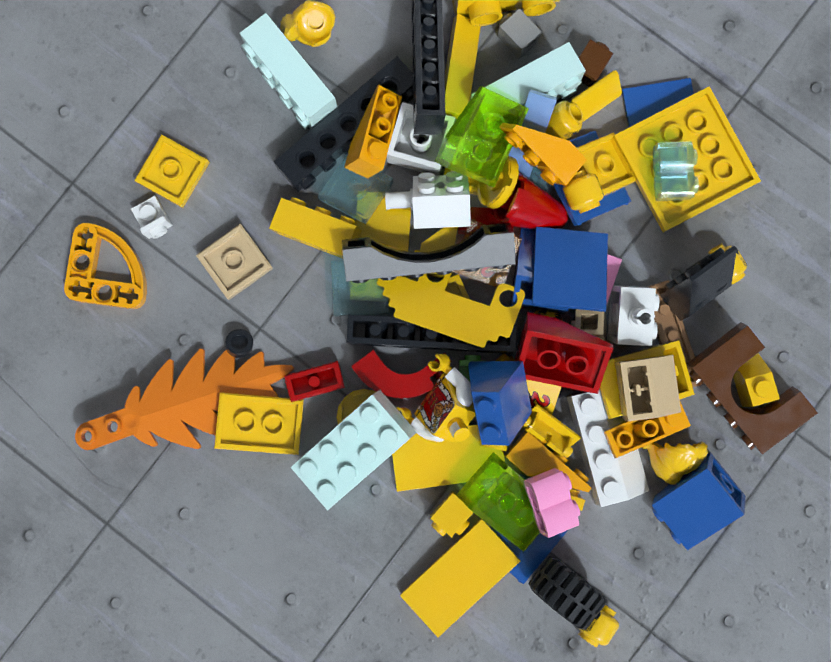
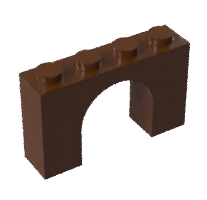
M740 322L687 364L692 369L689 375L698 386L704 384L710 391L706 394L708 399L716 408L721 405L727 412L723 417L733 429L738 426L744 433L740 438L750 450L756 448L763 455L818 414V412L802 392L793 386L779 396V400L772 401L761 408L747 409L735 403L731 394V382L735 372L765 348L749 326Z

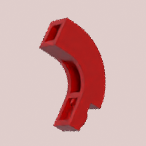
M374 350L351 366L368 387L376 392L381 390L385 396L400 399L414 398L430 392L434 386L430 378L434 376L436 379H439L444 373L443 371L434 372L427 365L422 370L413 374H398L388 369ZM435 359L434 361H436L440 365L439 359Z

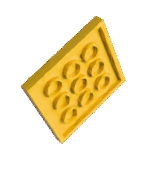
M710 86L613 136L635 177L636 184L663 233L761 182Z

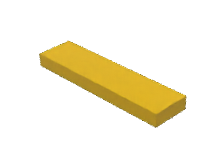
M457 14L453 18L444 76L445 113L455 117V119L464 121L468 118L481 26L471 25L470 18Z

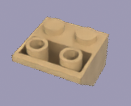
M673 355L615 362L623 420L636 421L659 418L681 412Z

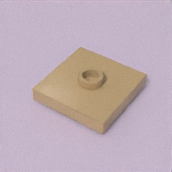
M241 224L196 255L228 300L235 297L273 269Z

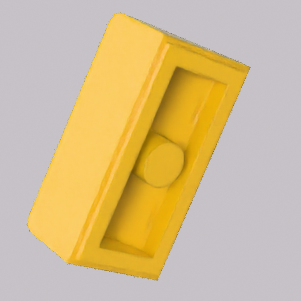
M613 70L571 100V103L577 104L582 110L583 122L620 97L622 90L618 72Z

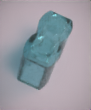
M692 141L659 142L653 147L656 201L690 200L698 192L699 180L697 176H694L693 167L697 164L698 154L697 150L693 149Z

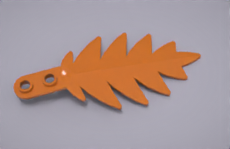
M199 349L187 363L173 387L174 360L169 359L155 374L142 398L140 387H133L126 400L125 408L81 424L75 433L76 443L84 450H93L134 435L141 442L156 447L158 442L152 434L154 433L170 442L200 449L201 444L185 423L215 436L217 414L215 411L218 412L220 392L279 398L271 385L283 379L284 375L292 372L294 366H265L264 352H258L235 372V357L225 350L213 364L204 379L205 350ZM112 422H116L118 425L115 432L111 430ZM87 431L92 435L90 441H87L85 438Z

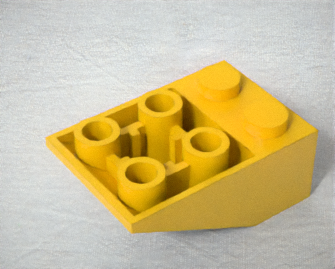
M679 340L609 359L600 385L608 419L622 416L615 362L673 355L679 400L695 395Z

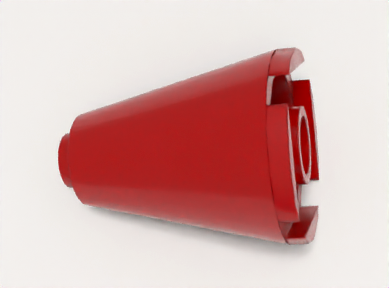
M520 172L514 191L506 203L499 208H495L494 214L489 213L491 221L496 224L510 223L514 227L536 229V227L560 229L565 226L568 220V214L564 205Z

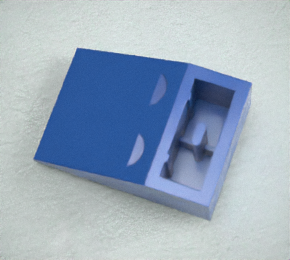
M521 227L512 285L515 288L514 292H511L510 306H514L517 303L516 292H520V289H522L525 297L521 308L545 310L559 314L566 313L569 308L532 305L535 229Z

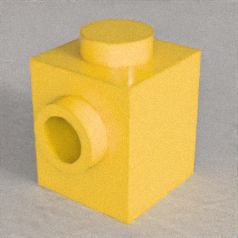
M451 491L430 515V519L434 521L431 526L442 536L446 533L451 538L455 533L461 535L469 526L470 522L467 519L474 511Z

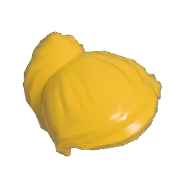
M307 0L293 11V14H286L282 17L280 31L288 41L298 40L302 44L318 47L326 44L330 39L336 16L334 10L329 5L314 0Z
M703 441L693 445L678 443L677 446L665 443L664 447L653 442L642 447L648 450L651 467L655 474L670 485H676L683 475L696 470L708 454V445Z

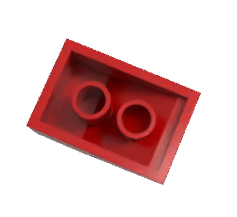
M528 312L515 361H523L526 380L598 394L613 350V344L557 318Z

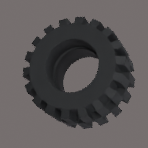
M548 556L528 583L531 590L540 599L579 629L587 630L607 603L605 596L553 556Z

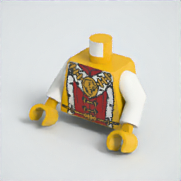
M436 354L435 357L439 359L440 365L436 361H429L428 366L434 372L443 371L444 373L415 411L416 418H412L411 411L406 407H396V409L402 412L403 417L416 430L417 434L426 440L461 442L468 438L470 432L467 426L476 415L471 385L455 367L453 369L450 367L449 356L446 354Z

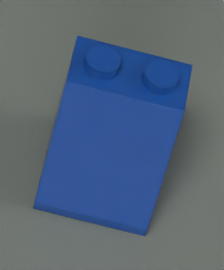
M470 361L468 366L471 394L482 445L509 446L532 413L523 361Z
M710 452L696 470L683 475L676 485L669 484L654 496L652 511L660 522L664 521L670 528V534L675 542L678 544L682 543L686 550H689L742 517L745 512L746 496Z

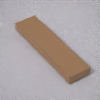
M669 280L647 286L648 288H655L656 294L659 295L658 311H654L659 344L679 340L688 372H691L692 369L687 363L695 358L684 323L672 313L670 307L660 296V294L668 290L665 284ZM690 376L692 386H698Z

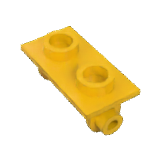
M538 404L532 408V413L523 425L526 432H530L539 440L543 441L546 439L548 441L547 446L557 452L560 457L565 456L568 458L573 452L571 446L581 439V436Z

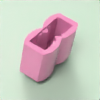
M554 468L524 480L535 521L542 535L550 538L579 525L578 516H580V509L575 500H571L569 490L572 489V484L566 473Z

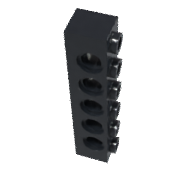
M412 0L414 134L442 135L446 116L442 0Z
M398 56L274 161L277 169L297 192L301 189L307 190L317 180L315 177L322 171L328 172L337 163L336 159L343 153L345 155L348 154L351 142L364 116L362 109L369 105L378 85L384 88H394L397 91L396 94L402 96L401 103L404 101L407 103L413 99V73ZM347 122L356 124L355 129L352 131H344L342 126ZM327 139H332L336 142L331 149L323 148L322 143ZM305 157L315 158L313 165L309 167L301 165Z
M348 314L346 343L348 345L513 354L516 352L517 324H514L510 337L499 336L496 342L488 340L485 347L482 348L395 317Z

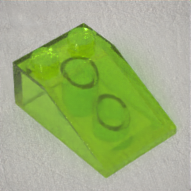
M480 86L445 135L434 162L486 185L495 187L512 148V145L505 139L506 134L499 126L502 123L522 126L529 108Z
M493 452L458 492L457 496L472 512L524 552L540 534L532 505L526 493L525 479Z

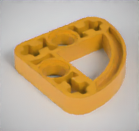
M82 223L75 228L64 284L66 296L71 300L82 303L126 309L142 307L147 296V281L143 265L134 249L123 238L102 226ZM89 230L93 234V238H89L86 244L82 234H87ZM102 239L112 244L122 254L129 267L132 284L95 279ZM81 246L85 248L86 246L92 250L91 252H88L86 250H79V247ZM83 255L88 256L90 260L89 266L84 270H79L76 265L77 259ZM80 282V286L91 289V294L79 292L77 296V293L73 292V287L79 286ZM103 286H110L112 289L111 297L108 300H101L99 290ZM134 290V293L138 294V299H133L132 304H130L129 299L119 297V292L131 294Z

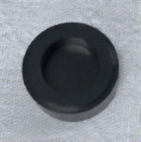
M243 329L231 331L227 335L225 342L227 352L235 358L248 356L253 349V337L248 331Z

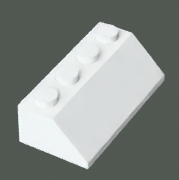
M600 389L598 394L585 392L567 397L575 431L581 436L578 442L595 504L604 507L630 500L648 492L649 487L639 450H634L618 458H614L604 431L626 420H623L622 416L608 419Z

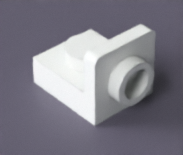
M156 196L131 209L141 227V233L149 239L163 236L167 233V229L173 226Z

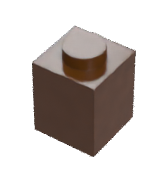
M590 39L579 56V60L586 70L581 83L588 87L597 82L613 55V52L609 51L605 44L594 42Z

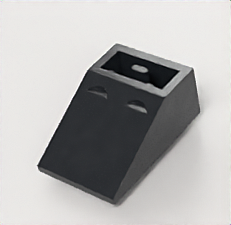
M735 246L726 251L720 247L665 284L668 290L660 294V296L680 321L690 317L732 286L737 251Z

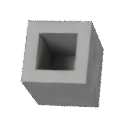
M519 8L513 15L508 13L500 21L498 38L520 59L539 42L542 31Z

